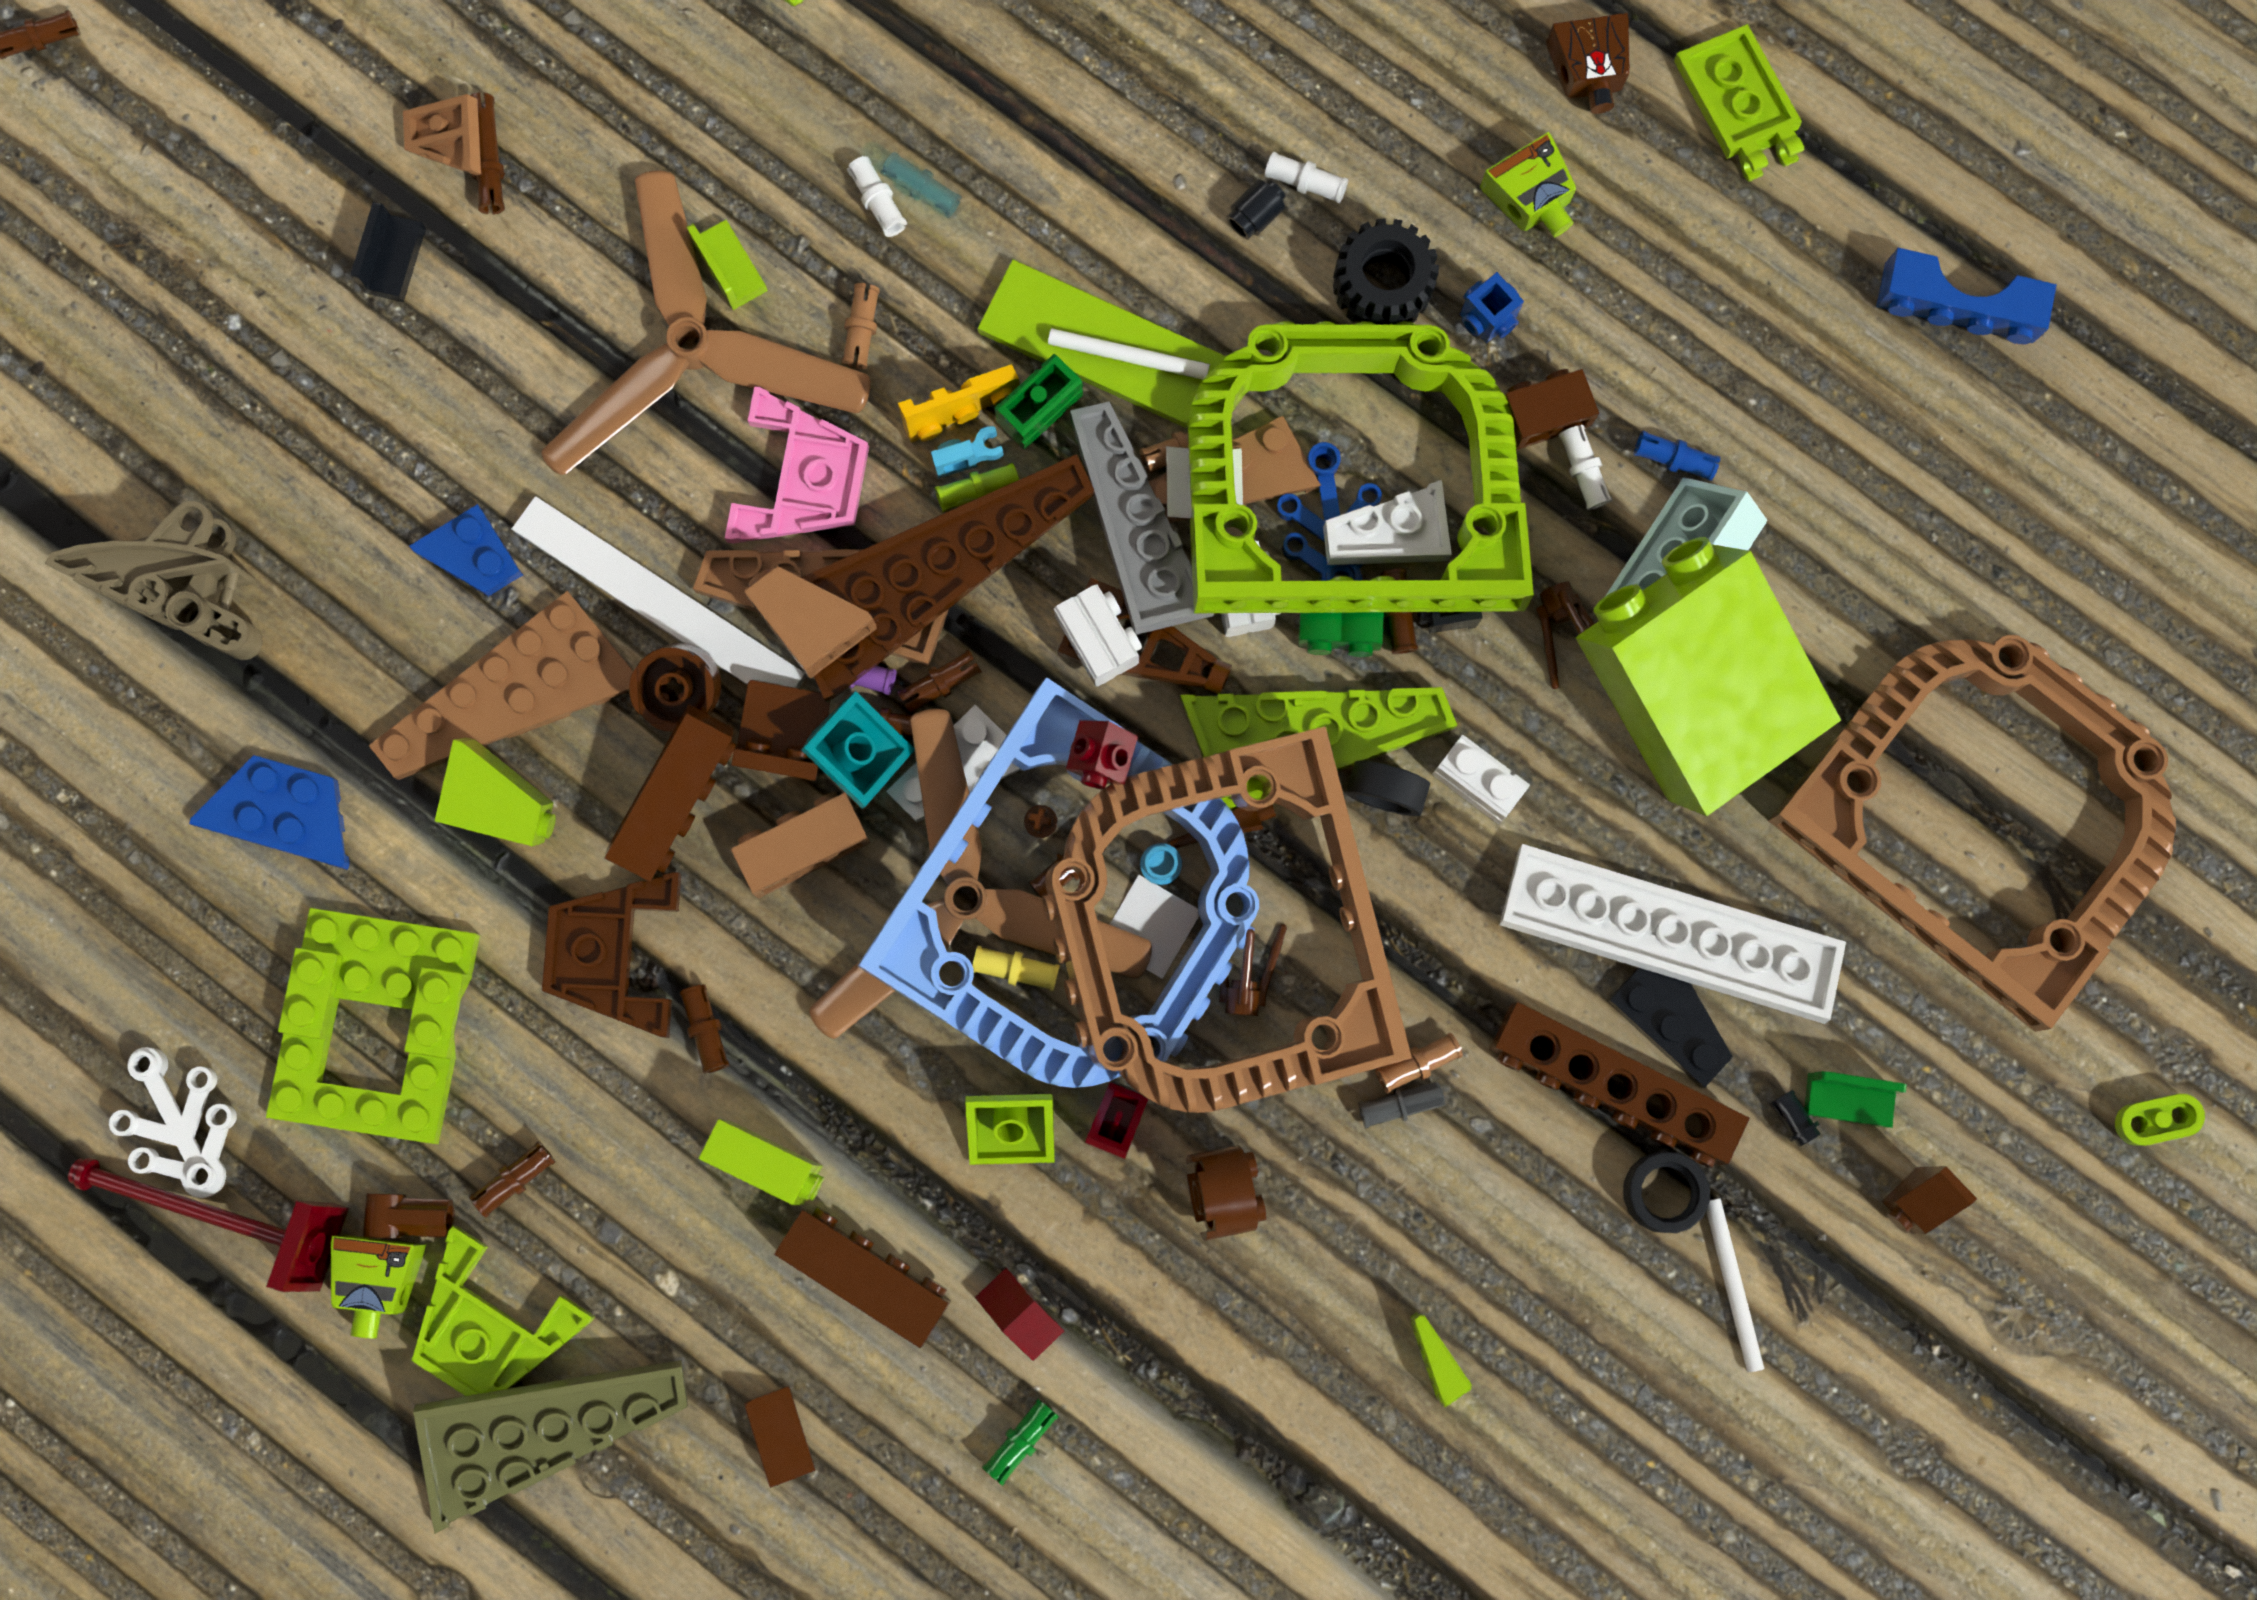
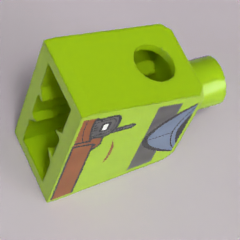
M1549 132L1485 171L1480 185L1481 190L1520 230L1527 231L1543 221L1552 236L1557 237L1573 225L1574 222L1564 207L1570 203L1576 191V186Z
M349 1235L332 1236L331 1304L332 1308L354 1310L350 1336L377 1338L381 1314L394 1315L405 1311L425 1253L426 1244Z

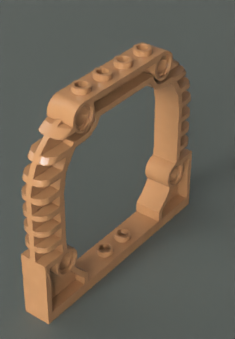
M2006 635L1993 643L1971 639L1932 643L1908 654L1889 670L1835 740L1823 750L1768 821L2033 1031L2052 1029L2111 951L2107 947L2161 878L2172 856L2176 818L2173 816L2170 802L2172 794L2165 778L2162 776L2168 766V755L2165 748L2150 736V731L2147 727L2138 721L2126 718L2116 710V705L2112 700L2104 695L2095 694L2082 684L2083 680L2077 673L2060 667L2049 658V653L2036 643L2028 642L2018 635ZM1999 651L2009 656L2011 667L2002 664L1999 659ZM1961 678L1967 679L1978 689L1991 695L2003 696L2013 692L2017 693L2098 756V772L2102 782L2112 793L2123 800L2125 804V829L2120 845L2111 862L2069 917L2036 926L2031 930L2027 938V947L1999 949L1988 952L1986 955H1983L1950 929V922L1942 914L1932 909L1926 910L1915 901L1916 895L1909 888L1900 883L1893 884L1857 855L1867 842L1863 826V803L1873 798L1881 787V776L1879 770L1874 766L1876 761L1931 691L1940 684ZM2134 754L2142 759L2144 764L2143 771L2135 766ZM1848 775H1853L1859 779L1861 783L1860 793H1856L1849 788L1847 784ZM2052 932L2056 933L2061 939L2062 945L2059 952L2051 946L2050 936Z
M1326 726L1128 776L1125 785L1110 784L1096 794L1082 809L1068 835L1064 859L1054 863L1047 871L1045 883L1048 895L1042 896V901L1048 921H1055L1059 937L1053 938L1056 957L1059 963L1065 962L1069 979L1064 980L1067 1000L1070 1006L1076 1005L1080 1022L1075 1023L1076 1036L1080 1047H1087L1088 1054L1094 1064L1105 1070L1119 1071L1131 1087L1158 1105L1182 1112L1203 1113L1226 1109L1308 1085L1322 1084L1412 1058ZM1250 778L1257 779L1263 786V794L1259 800L1252 798L1247 792V782ZM1225 797H1231L1233 803L1245 811L1260 810L1275 803L1292 811L1303 820L1320 816L1332 861V866L1329 867L1330 880L1333 888L1336 891H1340L1343 907L1340 908V919L1345 931L1351 934L1362 980L1346 984L1340 999L1327 1016H1308L1302 1019L1295 1028L1293 1034L1294 1041L1206 1067L1180 1068L1155 1058L1151 1041L1145 1028L1134 1018L1121 1014L1094 910L1096 904L1103 898L1107 887V870L1102 854L1105 848L1125 826L1139 819ZM1065 868L1073 869L1079 876L1080 883L1074 892L1066 891L1060 884V875ZM1318 1026H1322L1327 1033L1326 1044L1320 1049L1313 1045L1311 1037L1313 1030ZM1114 1036L1121 1041L1123 1050L1118 1059L1109 1061L1104 1055L1103 1047L1105 1042Z

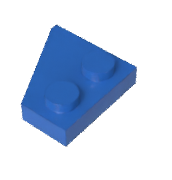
M478 504L410 545V548L416 555L423 559L425 558L488 597L523 576V573Z

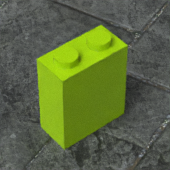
M718 1119L698 1158L791 1205H804L805 1201L809 1199L813 1201L824 1181V1177L819 1175L822 1165L732 1121Z

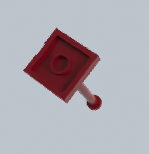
M77 1159L71 1166L68 1174L69 1182L74 1184L77 1189L86 1191L93 1185L279 1246L280 1249L266 1287L280 1292H319L321 1290L330 1264L332 1236L340 1235L349 1210L348 1207L335 1203L296 1201L287 1229L285 1230L101 1170L100 1164L96 1159Z

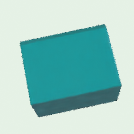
M855 691L811 732L801 750L863 809L915 751V748Z

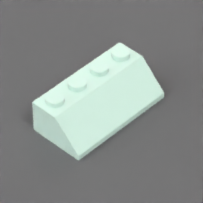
M1683 477L1605 596L1628 585H1639L1643 591L1667 574L1662 565L1663 558L1677 546L1695 538L1707 537L1711 544L1749 550L1766 524L1767 519L1748 492Z

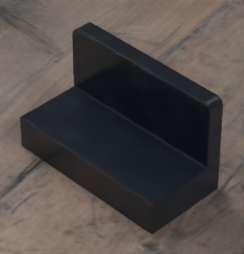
M373 201L351 271V277L364 293L404 302L426 231L423 223L390 215L382 203Z

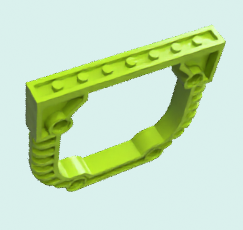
M1282 321L1276 324L1260 325L1253 329L1248 336L1246 347L1226 356L1223 362L1205 376L1190 406L1188 417L1194 613L1525 611L1534 596L1526 505L1521 503L1514 421L1508 407L1509 402L1505 394L1496 385V380L1488 371L1472 363L1471 357L1468 354L1450 347L1448 335L1444 330L1433 325H1416L1413 322L1407 321L1399 322L1395 325H1376L1368 321L1359 322L1355 325H1339L1329 321L1316 324H1295L1289 321ZM1258 350H1268L1273 355H1263ZM1420 350H1426L1432 353V356L1425 355ZM1293 373H1394L1401 383L1411 389L1441 391L1462 415L1469 438L1475 506L1470 508L1458 531L1457 541L1462 552L1448 564L1441 580H1395L1390 576H1379L1367 581H1354L1351 577L1339 576L1329 581H1282L1281 565L1269 557L1254 540L1257 529L1255 514L1248 507L1236 502L1231 418L1233 411L1248 391L1278 389L1289 381ZM1230 527L1238 528L1242 531L1243 535L1233 536L1227 533L1225 529ZM1474 527H1483L1490 535H1482Z

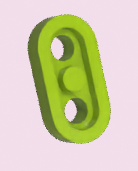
M2172 1094L2122 1107L2116 1115L2115 1128L2119 1137L2127 1144L2147 1146L2196 1134L2203 1127L2205 1112L2202 1104L2195 1097L2188 1094ZM2175 1108L2181 1113V1119L2178 1123L2172 1118V1111ZM2134 1117L2141 1124L2138 1132H2135L2131 1127V1121Z

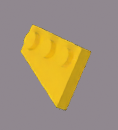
M1011 364L970 378L961 385V390L956 392L946 390L945 387L932 391L929 394L930 398L926 402L915 406L911 399L899 402L898 406L904 430L911 443L919 439L922 442L932 440L942 433V428L955 422L958 424L970 422L979 415L980 410L991 405L996 407L1020 385L1019 377L1013 365Z

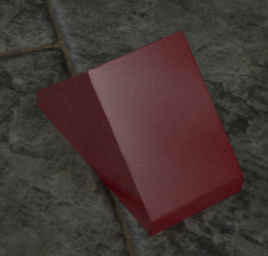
M1109 1082L1085 1144L1125 1160L1148 1099L1141 1094Z
M1007 1267L975 1296L976 1300L1000 1330L1032 1361L1065 1331Z

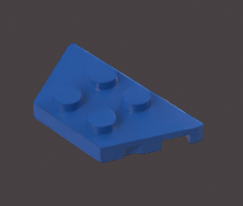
M253 755L191 817L189 822L190 825L342 869L348 870L350 865L349 856L345 855L342 832H345L343 815L339 811L341 797L338 780Z

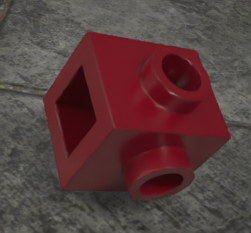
M1079 720L1066 769L1081 776L1080 782L1095 789H1105L1106 784L1112 783L1125 785L1138 736L1110 721Z

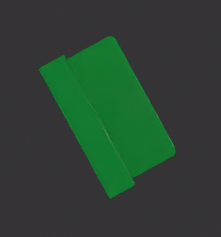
M1827 1071L1808 1073L1804 1109L1812 1117L1893 1128L1896 1094L1906 1093L1907 1084Z

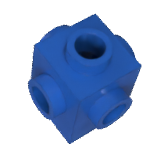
M1498 272L1484 283L1481 280L1476 282L1464 294L1465 302L1460 312L1462 323L1471 335L1475 337L1480 336L1486 344L1496 335L1501 339L1504 338L1518 325L1519 321L1516 318L1524 300L1519 296L1516 289L1507 283Z

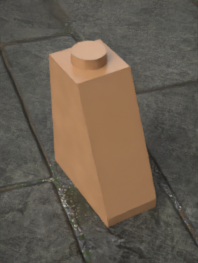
M779 566L772 571L766 569L759 572L750 580L748 584L750 587L744 591L751 604L810 679L877 629L874 619L869 612Z

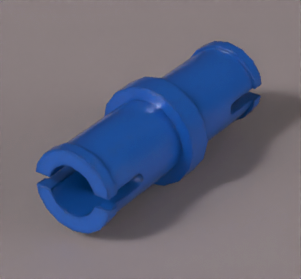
M1644 430L1640 433L1635 445L1637 448L1633 452L1635 456H1641L1667 465V470L1677 472L1679 469L1706 478L1709 481H1712L1719 468V464L1716 463H1719L1721 459L1718 455H1712L1688 447L1686 441L1678 439L1676 442Z

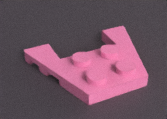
M754 386L748 416L749 425L751 427L789 432L774 509L731 503L725 533L726 542L734 544L855 525L869 452L868 442L823 419L819 420L801 411L800 407L770 395L769 391L761 387Z

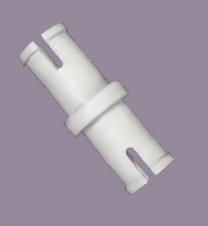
M1276 152L1271 154L1265 170V177H1271L1297 187V192L1306 194L1309 191L1334 200L1339 204L1348 184V178H1342L1317 169L1316 163L1307 161L1304 164L1279 155Z
M859 157L848 165L847 172L853 178L862 194L861 201L864 207L873 212L885 236L892 237L901 233L906 228L907 221L903 218L892 199L893 192L888 184L882 183L869 157Z
M1582 424L1561 432L1559 438L1563 442L1572 466L1569 469L1572 478L1576 477L1587 505L1586 508L1591 510L1610 503L1612 497L1609 495L1599 469L1602 466L1600 457L1595 458L1584 430L1585 427Z

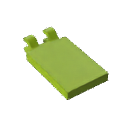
M1748 24L1676 54L1674 63L1727 159L1736 155L1739 156L1742 173L1748 182L1763 176L1762 168L1767 167L1769 164L1763 150L1772 146L1776 147L1777 157L1783 167L1799 161L1797 154L1804 151V146L1794 131L1799 129L1802 121Z

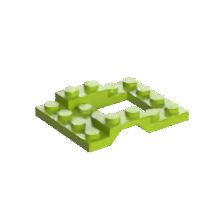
M310 908L302 947L295 948L278 1032L283 1033L266 1118L439 1144L456 1060L454 1032L461 999L472 979L480 935ZM339 999L412 1010L404 1050L409 1055L401 1095L322 1083Z

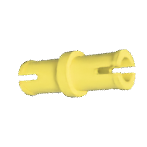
M977 946L972 966L974 973L978 972L1008 979V984L1016 986L1017 982L1054 991L1060 965L1023 957L1024 953L1015 951V954L1012 955Z

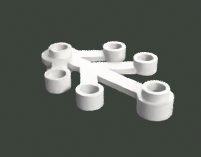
M143 1047L137 1049L129 1057L128 1071L134 1079L144 1081L165 1124L140 1118L134 1111L119 1110L110 1117L109 1128L112 1133L118 1136L138 1135L178 1147L185 1162L159 1157L156 1150L140 1147L133 1150L129 1155L128 1165L130 1169L140 1174L155 1172L181 1179L184 1190L193 1197L208 1198L217 1194L226 1181V1169L219 1158L228 1130L235 1124L237 1114L233 1107L226 1104H215L207 1110L205 1119L210 1127V1131L201 1151L195 1135L209 1092L217 1084L215 1071L207 1067H195L189 1071L186 1083L190 1092L182 1113L163 1077L168 1069L166 1055L161 1050ZM146 1056L150 1061V1066L145 1072H142L139 1069V1061ZM204 1072L208 1077V1081L204 1087L200 1088L196 1083V1078L200 1073ZM223 1109L227 1113V1119L225 1123L219 1125L216 1122L215 1116L219 1110ZM127 1115L130 1119V1126L127 1130L123 1131L119 1126V1122L123 1116ZM147 1153L150 1162L143 1169L138 1161L140 1155ZM201 1168H204L208 1173V1178L203 1184L198 1183L196 1179V1174Z

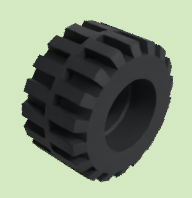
M1382 218L1376 220L1374 227H1371L1369 222L1360 225L1359 233L1353 230L1349 234L1346 244H1342L1333 276L1335 278L1333 292L1334 294H1339L1337 304L1340 310L1348 308L1346 317L1353 322L1358 318L1361 322L1368 321L1376 325H1395L1405 321L1414 323L1419 313H1424L1437 283L1439 265L1435 264L1438 257L1436 250H1428L1431 242L1426 235L1422 237L1417 236L1419 228L1412 224L1408 229L1401 226L1403 220L1394 219L1392 225L1386 224V219ZM1375 262L1394 264L1405 274L1407 284L1395 290L1377 288L1367 280L1363 269Z

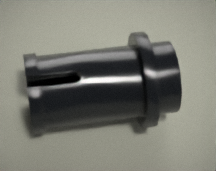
M1794 1090L1769 1103L1790 1133L1789 1141H1795L1798 1147L1821 1134L1817 1129V1126L1820 1125L1819 1122L1813 1123L1796 1097Z

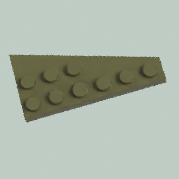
M682 1360L416 1404L413 1414L434 1534L449 1527L450 1522L468 1513L473 1515L485 1509L488 1503L508 1493L515 1494L575 1464L576 1459L594 1450L599 1452L613 1445L614 1440L634 1430L641 1431L687 1408L688 1398Z

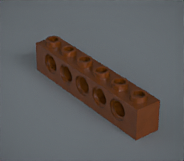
M1519 1002L1510 1005L1489 1049L1498 1054L1496 1061L1505 1067L1518 1072L1521 1067H1524L1537 1074L1534 1080L1541 1085L1558 1091L1559 1087L1562 1086L1575 1093L1573 1100L1593 1110H1597L1600 1105L1614 1112L1611 1119L1634 1130L1639 1125L1652 1132L1650 1139L1671 1149H1674L1677 1144L1691 1151L1689 1158L1708 1168H1713L1714 1164L1726 1165L1730 1163L1750 1119ZM1535 1037L1542 1038L1549 1046V1054L1544 1061L1537 1060L1530 1052V1043ZM1574 1056L1583 1059L1587 1065V1073L1582 1080L1575 1079L1569 1072V1062ZM1613 1075L1621 1078L1625 1084V1093L1620 1099L1613 1098L1607 1089L1608 1080ZM1651 1095L1659 1097L1663 1102V1113L1657 1119L1650 1116L1646 1109L1647 1099ZM1690 1114L1697 1116L1702 1123L1701 1133L1696 1138L1691 1137L1685 1129V1121Z

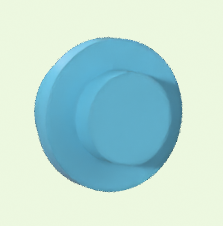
M1157 843L1151 845L1142 854L1140 861L1141 872L1149 882L1156 885H1167L1173 882L1181 872V856L1169 844Z

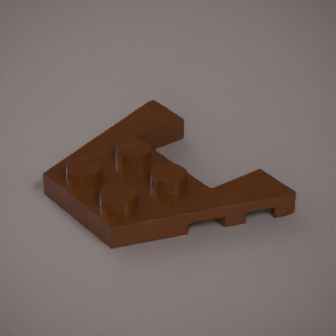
M679 872L664 874L662 877L652 879L650 882L639 881L605 893L599 892L549 906L542 991L659 1037L669 1038L672 1000L628 997L634 912L635 910L679 912L681 874Z

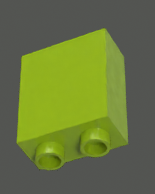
M1699 537L1671 550L1662 560V565L1667 574L1643 591L1639 585H1628L1608 594L1600 600L1593 609L1598 622L1575 638L1667 801L1708 816L1836 725L1841 719L1752 552L1744 549L1711 544L1707 537Z

